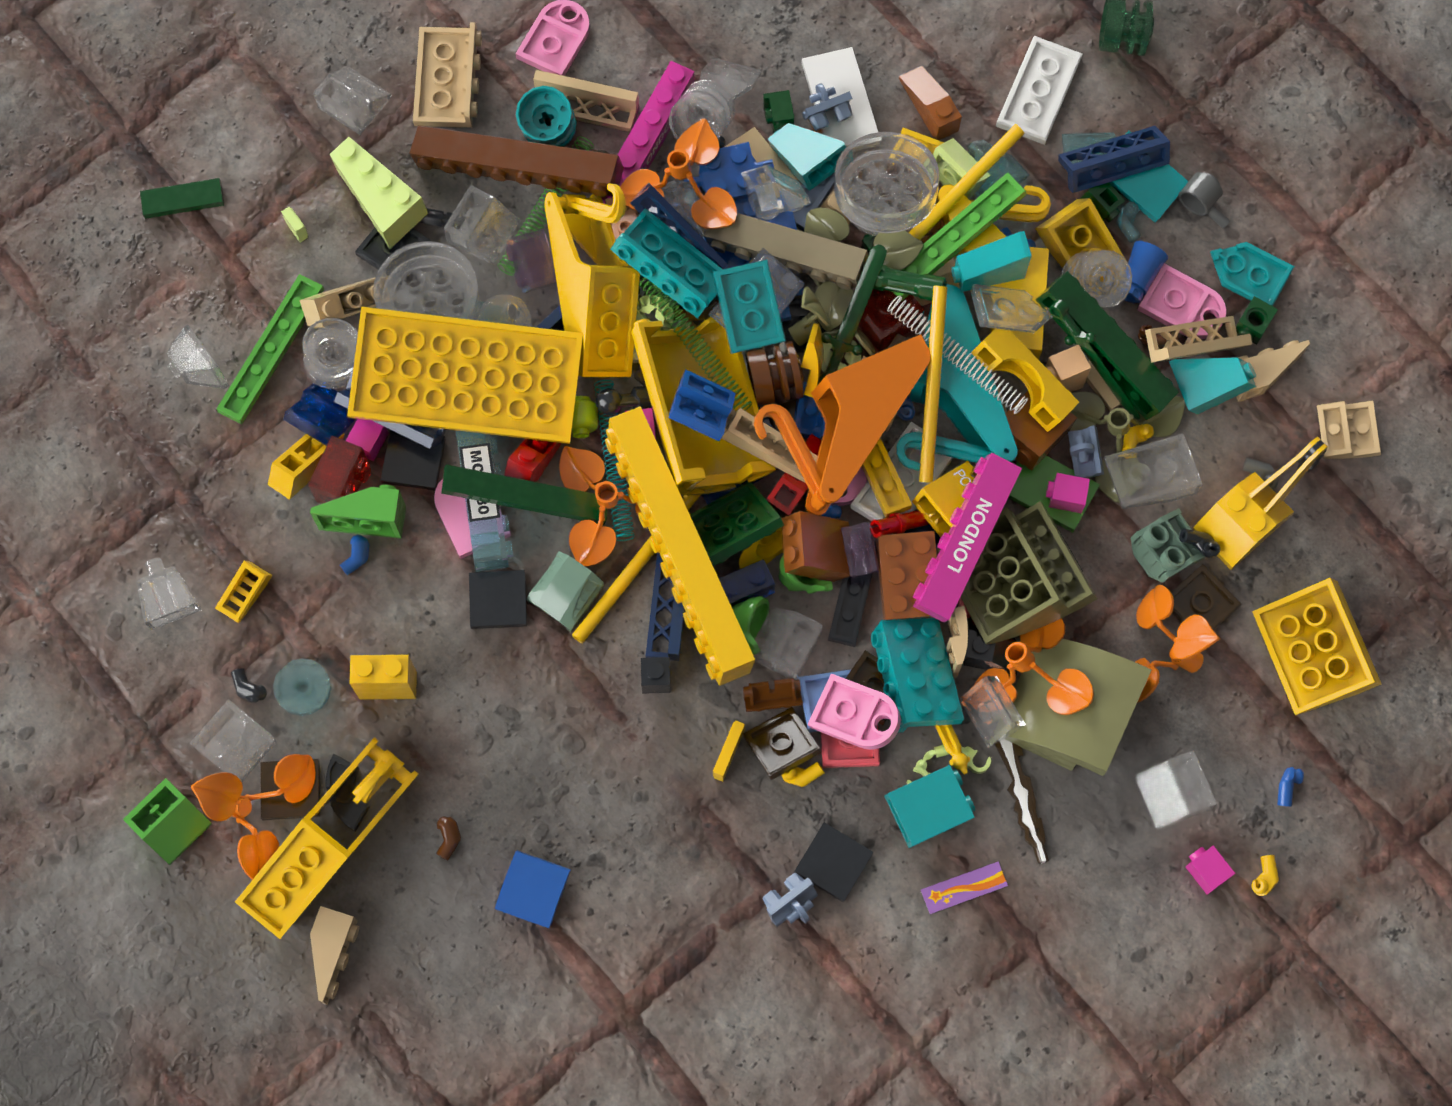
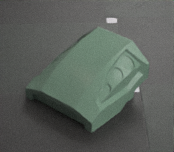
M1179 508L1160 517L1137 531L1131 537L1132 551L1135 558L1149 577L1162 583L1180 571L1206 558L1193 544L1180 541L1179 535L1181 530L1192 529L1181 515L1182 512Z
M558 551L548 570L527 596L526 601L542 609L572 632L604 587V582L574 558Z

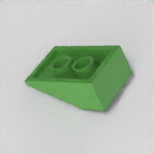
M380 485L379 488L369 487L312 507L310 514L319 530L402 538L406 505L400 490L391 485Z

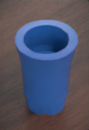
M1144 241L1134 242L1129 261L1119 281L1120 285L1116 291L1117 295L1127 302L1133 304L1140 303L1159 270L1168 260V255L1151 243Z

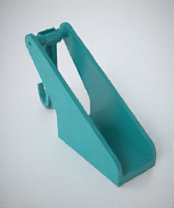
M947 284L944 334L947 333L944 338L943 344L950 336L951 339L943 347V352L954 339L955 342L947 350L945 356L959 343V346L951 353L950 360L963 346L961 352L955 357L954 363L967 349L968 351L957 364L959 366L981 341L964 293L961 292L960 288ZM932 304L929 312L928 321L931 320ZM930 322L929 325L926 327L925 333L927 332V330H928L929 327L931 326V322ZM930 331L926 334L924 340L930 337ZM943 353L938 408L948 416L966 442L936 436L935 454L976 463L981 457L985 458L988 454L994 453L1009 462L1014 461L1017 456V446L1001 400L998 401L997 397H993L996 385L990 391V393H993L989 394V390L985 391V386L981 387V383L977 384V380L973 381V376L968 377L969 373L964 374L965 369L961 371L960 367H956V363L952 364V360L948 361V357L944 358ZM972 354L961 369L965 368L974 357ZM976 358L968 366L965 373H967L977 362ZM980 362L972 369L970 376L979 368ZM982 366L981 369L976 373L974 379H976L982 373V371L985 369L984 366ZM927 367L911 390L910 398L912 402L925 404ZM986 370L981 375V377L978 380V383L985 378V376L989 372L988 370ZM992 373L984 380L982 386L990 380ZM994 379L989 382L986 389L993 385ZM922 432L905 434L900 438L896 447V455L899 462L904 467L920 471V463L907 458L905 452L910 448L921 450Z

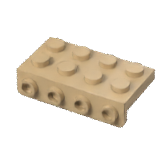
M470 22V28L419 27L413 112L414 126L472 128V119L477 118L478 113L477 102H474V94L479 93V78H475V71L480 70V54H477V47L482 46V32L477 31L476 22Z

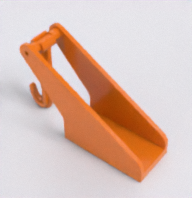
M921 334L826 375L811 392L825 421V430L816 462L787 409L781 405L769 404L757 412L754 419V427L758 437L763 440L767 436L763 425V418H772L809 488L805 504L808 513L821 516L832 503L841 498L928 366L931 354Z

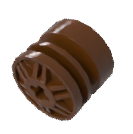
M792 341L784 343L785 355L783 356L778 344L773 346V358H768L763 347L745 351L749 379L758 407L775 404V391L778 390L781 391L785 402L790 401L789 388L793 389L796 399L803 398V369L800 357L795 351Z

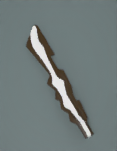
M994 730L991 735L992 741L1013 780L1007 791L1015 800L1013 811L1018 814V825L1025 831V841L1033 847L1038 864L1048 862L1042 818H1038L1036 814V799L1031 779L1023 774L1018 758L1024 756L1020 746L994 735Z

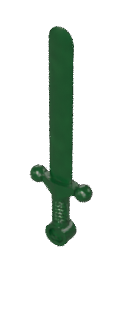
M882 245L873 246L869 253L836 338L832 337L829 333L822 335V342L826 344L831 343L834 351L826 371L820 375V382L826 375L838 370L837 368L845 352L851 351L856 356L862 354V347L860 345H851L887 255V250Z
M1057 299L1050 306L1049 311L1053 317L1062 322L1070 334L1065 337V344L1069 346L1076 344L1081 347L1122 407L1129 414H1132L1135 419L1139 420L1140 415L1089 343L1095 342L1096 335L1092 332L1088 334L1083 332L1068 313V305L1064 301Z

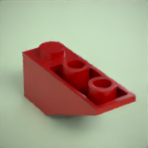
M811 434L805 443L809 451L818 456L822 440ZM785 472L766 500L774 509L785 516H789L808 489V486L805 482Z
M525 439L508 458L504 476L537 482L561 443Z

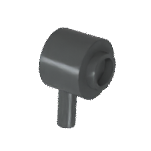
M1195 173L1179 192L1180 202L1186 209L1196 215L1205 216L1207 214L1222 229L1229 224L1230 220L1214 206L1223 194L1219 181L1211 174Z

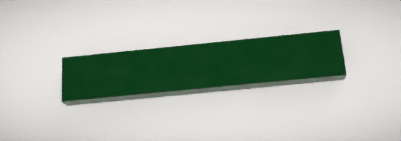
M447 464L444 468L441 494L579 521L592 520L598 524L600 506L594 493ZM607 509L605 510L603 525L606 523L607 520Z

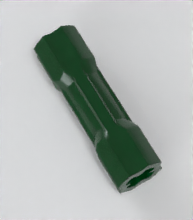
M882 265L873 289L904 293L932 301L933 287H947V281L944 277L929 274L921 275L891 269Z

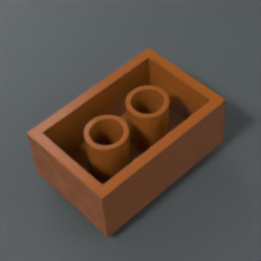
M935 532L891 534L878 537L876 539L883 620L934 618L913 607L916 601L913 595L920 583L924 584L928 574L925 573L928 563L932 558H937Z

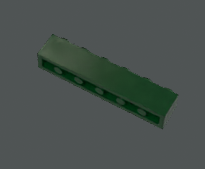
M1068 270L1055 279L1035 299L1067 335L1070 334L1062 322L1053 317L1049 311L1050 306L1057 299L1064 301L1068 305V313L1086 334L1092 332L1096 335L1095 342L1089 343L1131 404L1146 420L1160 413L1179 393L1173 386L1172 381L1161 373L1154 365V362L1151 363V359L1138 348L1135 341L1126 335L1117 325L1115 319L1103 310L1098 301L1080 285L1079 280L1072 276Z

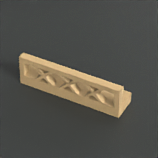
M535 71L533 78L534 87H554L561 91L568 100L577 101L580 107L573 110L576 120L631 132L639 107L638 92L549 72ZM594 105H602L605 112L599 116H593L587 109ZM619 111L630 112L627 123L616 121L613 114Z
M1233 316L1145 330L1151 363L1252 345L1250 334L1237 336ZM1223 323L1226 326L1227 338H1223L1217 332ZM1200 328H1203L1208 333L1205 341H1202L1197 336ZM1179 331H1182L1188 337L1184 345L1176 340ZM1156 334H1160L1167 340L1163 349L1158 348Z

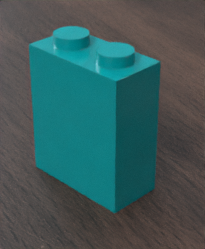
M950 765L884 796L908 848L975 818L973 814L976 811L974 803L969 795H964L960 787L963 785L962 778L957 769L952 770Z

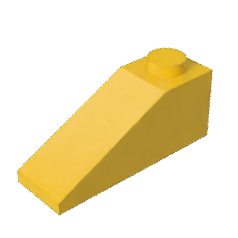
M322 420L272 462L268 485L290 500L308 484L343 440L345 434L325 420Z

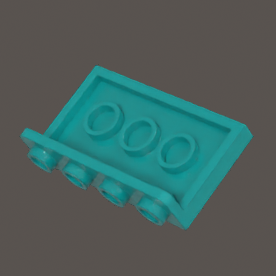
M646 208L625 232L619 235L610 249L620 259L627 262L643 277L651 281L664 294L670 296L697 319L717 296L712 272L723 269Z
M936 618L881 620L871 634V643L876 648L878 671L882 673L885 682L883 687L884 694L893 700L900 712L901 723L898 733H903L908 727L961 724L964 716L939 620Z

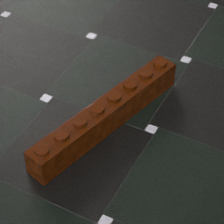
M419 125L409 153L416 165L423 170L439 169L449 174H455L456 172L465 173L474 178H480L481 176L491 177L500 182L510 180L526 186L536 184L547 189H567L572 193H580L582 191L592 193L598 197L613 196L612 192L607 190V185L610 183L619 186L624 170L619 156L614 154Z

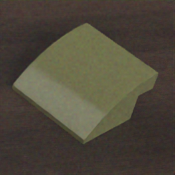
M1041 502L1036 503L1018 515H1015L1008 507L1002 509L961 595L964 605L987 645L1011 639L1046 626L1098 599L1049 512ZM940 548L936 549V553L938 555L940 552Z
M1061 639L1051 649L1042 648L1040 653L1032 652L1035 656V664L1056 681L1059 674L1065 669L1081 671L1087 676L1093 686L1094 697L1089 707L1070 715H1061L1054 712L1048 706L1046 697L1048 690L1054 685L1049 683L1034 669L1021 673L1015 686L1017 698L1009 708L1004 710L994 735L1070 771L1077 764L1104 776L1152 669L1089 645Z

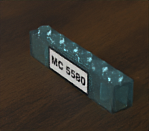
M455 430L460 466L462 468L501 475L500 463L494 464L493 455L498 454L496 438H490V434ZM465 498L476 572L509 567L508 558L513 557L511 540L505 541L504 532L510 530L507 515L501 514L500 506L502 505Z

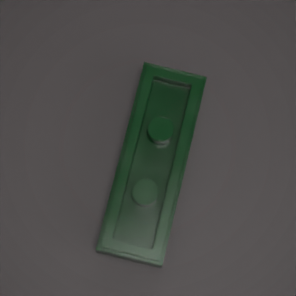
M220 178L140 191L142 212L145 219L224 206Z

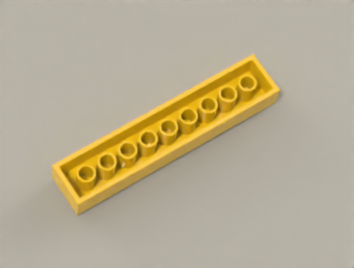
M641 406L609 418V427L606 429L608 437L605 439L606 446L610 454L615 453L618 463H616L618 473L621 479L626 478L630 486L627 488L629 498L633 504L637 502L641 511L638 513L639 520L643 528L648 527L652 535L649 541L654 553L659 552L663 560L660 563L663 574L666 578L670 577L674 587L671 588L673 596L677 603L682 602L686 611L683 613L685 623L689 629H694L697 636L694 642L700 654L704 653L707 658L708 664H706V669L711 680L716 679L718 685L721 686L750 674L755 658Z

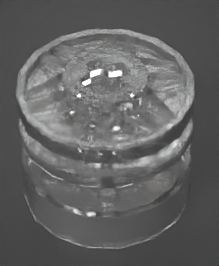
M713 80L697 81L684 92L672 107L669 115L670 129L678 140L690 126L705 118L719 140L733 121L735 102L731 93L722 84Z
M1097 250L1075 254L1067 261L1062 270V274L1068 270L1072 276L1076 277L1080 285L1098 301L1102 308L1118 305L1126 298L1131 289L1132 273L1130 266L1125 258L1115 251ZM1100 276L1104 277V281L1100 282Z
M325 318L316 321L307 329L303 337V366L307 376L316 385L329 389L347 386L354 367L358 337L357 330L350 323L339 318Z

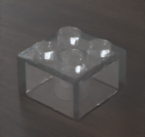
M229 699L190 742L199 753L222 772L236 775L241 782L245 780L277 743L276 739Z

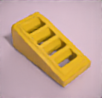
M244 560L215 609L240 623L264 590L272 575L252 562ZM249 572L258 577L256 582L247 577ZM244 582L251 586L252 590L249 592L241 587V583ZM236 591L246 597L244 602L234 596ZM229 600L241 607L239 611L226 605Z

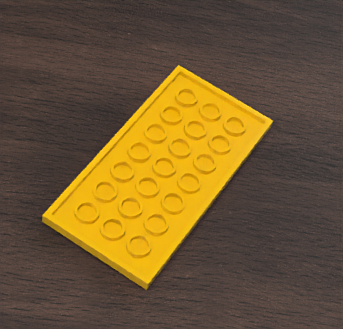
M361 307L347 416L348 418L570 444L583 333Z

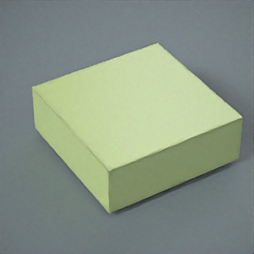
M288 207L281 211L286 224L301 243L307 239L306 228L294 210Z

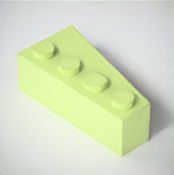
M350 137L330 153L338 173L365 213H367L389 249L428 214L420 195Z

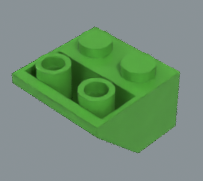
M167 778L123 819L169 865L212 825Z

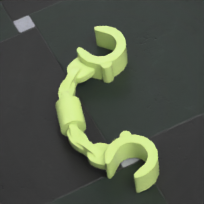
M944 745L936 746L934 750L928 751L923 759L917 761L913 771L920 773L923 777L931 774L926 771V761L936 755V758L949 755ZM961 746V752L970 757L967 768L977 774L986 772L990 767L991 758L988 757L984 767L978 768L973 764V758L978 750H973L968 746L965 748Z

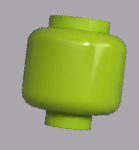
M576 396L571 433L574 438H587L589 433L594 432L598 428V408L596 403L591 401L589 397Z

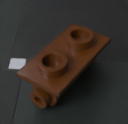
M794 678L774 680L775 689H769L768 681L748 683V686L743 687L746 712H759L768 709L790 708L803 705L800 693V680H794Z

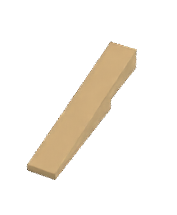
M741 408L737 411L732 409L727 417L724 435L721 439L805 482L781 433L763 422L767 436L761 440L754 427L755 417ZM810 451L816 462L818 456Z

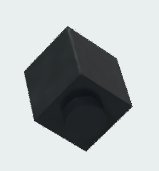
M669 657L641 658L642 694L671 693Z

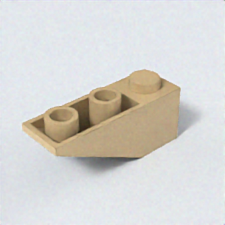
M384 275L310 296L300 300L307 326H323L360 313L361 307L374 308L391 302V297Z
M1294 340L1285 344L1283 348L1277 350L1268 348L1259 352L1257 356L1250 358L1247 355L1238 357L1247 363L1250 362L1256 372V377L1253 379L1257 386L1236 396L1238 402L1263 395L1304 354L1310 345L1309 340L1300 343L1298 340Z
M320 906L310 937L318 1000L327 1005L329 999H334L339 987V982H336L339 971H344L347 966L349 954L346 952L350 942H355L359 926L356 925L358 921L353 916Z

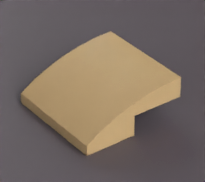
M1345 401L1317 405L1321 440L1328 446L1324 458L1346 459L1381 455L1373 401L1346 405Z
M964 606L955 608L948 621L951 638H949L946 650L954 678H957L962 667L968 643V624Z

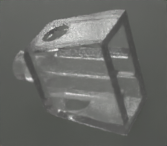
M154 558L145 563L149 576L139 579L137 585L143 620L151 630L201 611L200 605L175 566L165 569L161 558Z

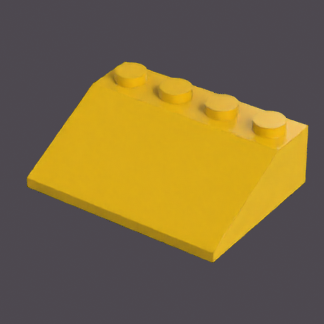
M1328 578L1252 611L1295 715L1355 696L1381 685V681L1338 581Z

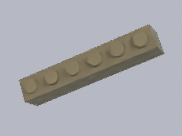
M737 213L736 221L732 226L707 229L704 235L708 244L716 252L725 253V251L735 253V256L743 260H750V258L760 261L768 260L769 267L771 268L777 265L784 267L787 272L795 275H800V273L808 274L812 279L819 282L832 281L838 287L850 290L851 287L856 288L863 271V266L869 256L868 251L865 249Z

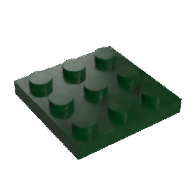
M752 482L741 485L690 514L713 566L723 563L730 556L749 548L753 543L765 536L772 535L776 530L785 526L781 517Z

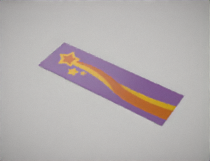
M995 862L921 889V893L929 913L932 914L1008 886L999 862Z

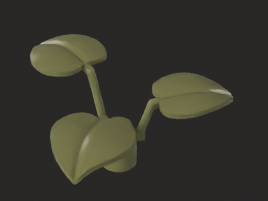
M815 208L806 215L804 232L840 242L848 237L850 228L847 220L840 213L828 208ZM888 227L881 230L873 242V246L879 244L887 250L883 265L896 270H903L909 266L923 248L922 241L898 227ZM830 281L823 282L815 292L831 322V326L828 328L817 318L820 325L827 332L841 325L854 293L852 289L840 288Z
M814 280L818 287L823 283ZM808 286L804 288L801 307L811 312L788 328L791 336L799 346L808 342L813 323L819 324L817 318L828 328L831 326L827 313ZM858 327L854 336L871 356L876 354L872 342ZM839 329L825 333H829L831 336L837 335Z
M1091 392L1072 393L1079 403L1071 411L1077 419L1070 431L1083 430L1090 426H1096V424L1103 425L1108 423L1109 432L1116 436L1117 460L1113 458L1104 459L1102 461L1104 474L1095 476V482L1100 484V491L1115 503H1121L1130 498L1141 482L1142 474L1138 462L1133 458L1122 459V436L1128 433L1130 422L1135 425L1150 424L1154 429L1153 437H1168L1178 429L1186 405L1184 398L1175 396L1160 413L1148 420L1138 412L1141 420L1139 421L1123 408H1115L1109 415L1104 416L1105 406L1098 395Z

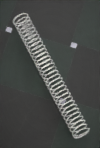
M900 295L897 296L889 305L887 311H891V315L895 314V318L899 317V321H903L904 325L907 324V328L911 327V331H915V334H921L922 331L929 325L931 320H929L924 325L920 332L916 333L917 329L923 324L927 317H924L917 326V328L912 330L914 324L921 318L923 313H921L916 318L914 323L908 327L909 322L917 315L919 310L915 311V313L911 316L910 320L907 323H904L905 319L911 314L915 307H912L905 316V318L900 320L901 315L904 314L905 311L909 308L910 303L904 308L902 313L898 317H896L897 312L906 303V300L903 301V303L899 306L897 311L892 314L893 309L902 300V297ZM899 297L894 306L889 310L893 302ZM930 327L927 330V332L922 336L924 337L923 339H925L926 334L930 331ZM951 336L944 342L943 347L951 339ZM930 337L924 340L927 341V344H929ZM954 339V340L950 343V345L947 347V349L943 352V353H944V358H945V357H948V361L952 360V364H955V363H956V367H960V370H961V371L965 369L964 374L969 373V374H968V377H972V376H973V379H972L973 381L977 380V384H980V383H981V387H984V386H985V391L989 390V394H992V393L994 392L993 397H997V400H998V401L1002 399L1001 404L1006 403V407H1009V406H1010V411L1014 410V414H1017V413L1023 408V406L1026 404V402L1028 401V398H1026V399L1024 400V398H1025V396H1024V397L1020 400V402H1019L1013 409H1011V407H1012V405L1014 404V402H1015V401L1018 399V397L1021 395V393H1019L1018 396L1015 398V400H1014L1011 404H1009V405L1007 406V404H1008L1010 398L1016 393L1017 389L1012 393V395H1011L1005 402H1003V400H1004L1005 396H1006V395L1010 392V390L1013 388V386H1011V387L1009 388V390L1006 392V394H1005L1002 398L999 399V396H1000V394L1002 393V391L1008 386L1009 383H1007V384L1004 386V388H1003L996 396H994L995 393H996V391H997V389L1003 384V382L1005 381V379H1003V380L1001 381V383L998 385V387H997L993 392L990 393L992 387H993V386L995 385V383L1000 379L1001 376H999V377L995 380V382L993 383L992 386H990L988 389H986V387H987V385L989 384V382H990V381L995 377V375H996V373H994L993 376L990 378V380H989L985 385L982 386L984 380H985V379L988 377V375L992 372V369H991V370L987 373V375L985 376V378L978 383L979 378H980L981 375L987 370L988 366L985 367V369L982 371V373H981L976 379H974V377H975L976 373H977V372L981 369V367L984 365V363H982V364L979 366V368L976 370V372H975L973 375L970 376V373H971L972 369L979 363L980 359L977 360V362L973 365V367H972L967 373H965V372H966V369H967L968 366L974 361V359L976 358V356H974V357L971 359V361L968 363V365H967L965 368L961 369L962 366H963V364L968 360V358H969V357L971 356V354H972V353H970V354L965 358V360L963 361V363L960 364L959 366H957L959 360H960V359L966 354V352L968 351V350L966 349V350L963 352V354L960 356V358H959L956 362L953 363L955 357H956V356L961 352V350L963 349V346H962V347L957 351V353L955 354V356L949 360V357H950L951 353H953V351L959 346V343H957V344L955 345V347L952 349V351H951L947 356H945L947 350H948V349L953 345V343L955 342V339Z

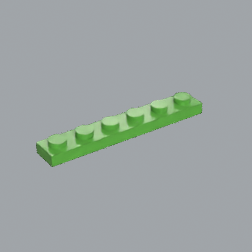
M1007 172L923 244V248L917 258L901 271L933 275L1027 195L1026 191ZM892 291L896 296L900 295L902 300L908 296V294Z
M298 275L218 405V413L243 424L306 321L300 300L322 293L324 291L323 285L305 276Z

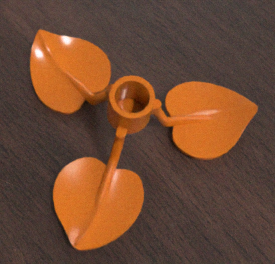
M705 118L690 126L679 137L674 150L667 157L669 168H665L662 182H660L658 174L649 169L637 170L624 180L620 188L625 197L626 207L636 210L630 202L648 183L665 198L661 188L666 186L669 176L672 175V177L679 180L687 178L700 199L691 208L692 218L697 225L705 229H719L732 226L735 223L737 209L732 196L726 190L719 187H712L703 195L691 173L693 163L707 165L719 153V141Z
M565 446L559 463L563 485L565 488L587 492L589 488L595 490L596 500L600 506L598 524L592 520L580 521L574 525L569 535V545L575 560L585 567H590L608 558L616 545L615 531L610 527L603 526L605 510L615 507L619 499H623L631 504L633 503L623 492H618L617 487L612 482L604 481L599 483L605 475V465L601 457L589 450ZM636 502V503H634V504H636L635 510H636V514L638 515V513L641 512V511H640L639 506H638V504H637V502Z
M1157 585L1144 597L1138 607L1136 619L1139 626L1144 629H1151L1157 624L1174 642L1169 653L1172 662L1152 661L1150 663L1145 658L1135 661L1152 669L1137 703L1146 699L1156 689L1160 678L1159 670L1156 667H1169L1174 670L1181 667L1189 673H1195L1203 664L1204 657L1201 652L1220 640L1209 622L1200 615H1192L1184 620L1177 630V637L1163 625L1162 620L1168 618L1173 612L1174 599L1170 590L1163 585Z
M1061 618L1046 626L1020 635V642L1010 644L1005 651V657L1009 662L1007 668L1010 670V675L1001 668H991L985 671L975 682L965 702L970 707L985 713H997L1006 710L1017 698V690L1012 685L1016 681L1015 670L1027 672L1034 669L1049 683L1054 685L1047 692V703L1054 712L1061 715L1074 714L1089 707L1093 701L1094 690L1090 680L1079 670L1065 669L1059 674L1056 681L1035 664V656L1032 652L1040 653L1042 648L1051 649L1063 639L1065 624Z
M291 754L285 756L278 762L274 771V781L280 789L253 795H241L243 790L242 782L236 775L227 772L211 774L191 785L192 791L198 798L200 806L208 818L214 821H224L233 817L236 818L237 823L242 824L251 831L252 835H244L239 840L237 849L241 867L250 879L253 880L280 847L277 837L272 832L263 830L258 833L257 829L245 820V817L252 810L251 801L280 796L281 794H284L285 799L290 803L302 801L313 788L316 773L315 765L310 755Z

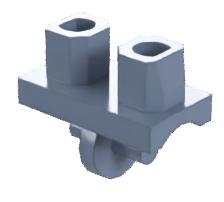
M820 83L815 86L816 93L809 96L811 103L820 101V103L806 108L805 112H802L804 120L809 119L814 130L818 131L830 125L825 112L833 110L838 122L850 118L852 111L849 102L853 98L849 91L829 99V96L836 94L835 88L825 89L824 85Z
M1090 426L1083 430L1068 432L1075 476L1091 478L1103 475L1104 470L1097 427Z
M793 873L784 882L789 892L782 898L776 890H771L763 896L767 907L766 910L776 927L786 920L792 924L798 918L806 924L810 921L806 912L814 907L811 901L818 896L813 887L814 884L809 878L804 880L797 873Z

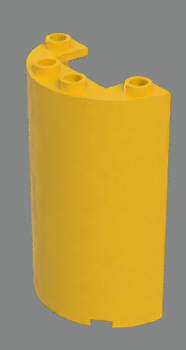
M714 314L707 320H704L697 328L682 336L681 340H684L693 331L698 330L694 336L685 342L681 341L677 333L674 332L675 328L669 331H661L662 321L650 322V319L636 321L631 331L669 470L680 494L703 495L735 488V484H741L745 480H748L750 483L774 472L776 468L773 465L723 439L717 441L668 418L685 369L711 381L712 378H708L709 374H705V370H702V366H699V362H697L710 351H714L713 354L702 360L700 365L704 364L714 355H717V357L704 365L703 369L708 368L717 359H720V361L709 368L706 373L711 372L721 363L723 365L711 373L709 377H713L718 371L726 367V370L714 377L712 381H716L724 373L729 372L726 377L717 381L716 384L720 385L729 376H732V378L721 385L722 387L736 380L726 389L729 390L736 384H739L733 392L740 388L742 390L735 395V398L742 393L745 394L735 401L733 406L745 397H748L746 401L736 406L734 410H738L744 404L751 401L752 405L746 412L755 417L759 411L742 351L732 354L730 352L723 317H720L719 314ZM677 327L675 331H679L682 327ZM687 329L680 331L678 335H682ZM701 334L700 338L689 344L687 348H691L697 341H699L702 338H704V341L700 343L698 346L692 348L690 352H694L699 346H701L705 342H708L707 345L701 350L695 352L694 356H698L699 353H701L705 348L709 346L711 348L706 353L699 356L696 361V357H692L693 353H689L690 349H686L687 345H683V342L684 344H687L695 336Z

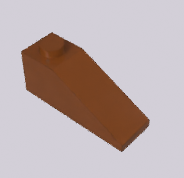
M923 66L899 76L901 84L934 139L941 140L959 131L962 119L961 114L949 94Z

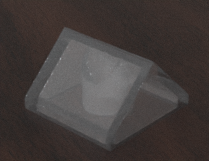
M997 676L982 678L960 698L961 703L967 710L968 715L988 748L1026 726Z

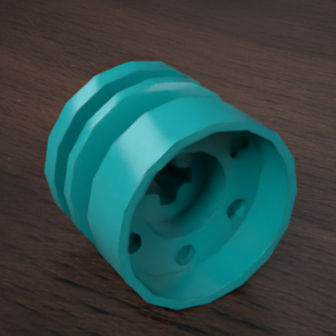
M548 86L535 87L526 92L518 102L516 110L517 123L528 142L560 147L569 144L575 135L577 123L571 104L561 91ZM547 118L551 120L552 124L548 127L545 124V119Z

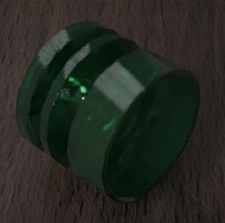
M1105 0L1100 26L1099 51L1117 53L1121 42H1125L1126 54L1131 55L1134 44L1137 43V56H1145L1154 28L1153 1L1145 0L1140 12V0H1134L1130 10H1126V0Z

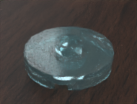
M304 658L287 663L276 674L273 684L274 696L280 706L290 714L299 716L313 714L320 710L328 701L332 689L330 677L325 669L314 660ZM302 684L308 685V689L305 692H299V687Z

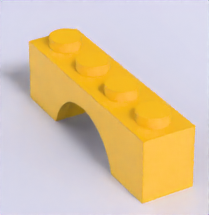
M1003 323L996 327L971 352L973 356H976L977 360L980 359L979 362L981 364L984 363V367L988 366V371L992 369V372H1010L1025 384L1031 399L1029 414L1047 432L1060 423L1079 403L1072 393L1062 385L1052 372Z

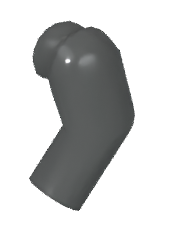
M1246 457L1243 471L1256 472L1264 482L1275 474L1272 465ZM1278 478L1269 485L1271 489L1277 487Z

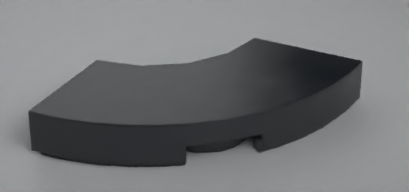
M335 754L332 755L327 768V791L351 765L349 761ZM359 767L353 771L329 800L338 818L355 832L370 808L363 801H360L358 804L353 801L356 796L352 792L356 788Z

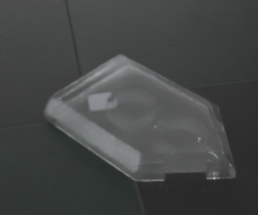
M973 284L971 296L980 327L1035 333L1053 317L1048 307L1044 309L1032 301L1033 296L1025 290Z

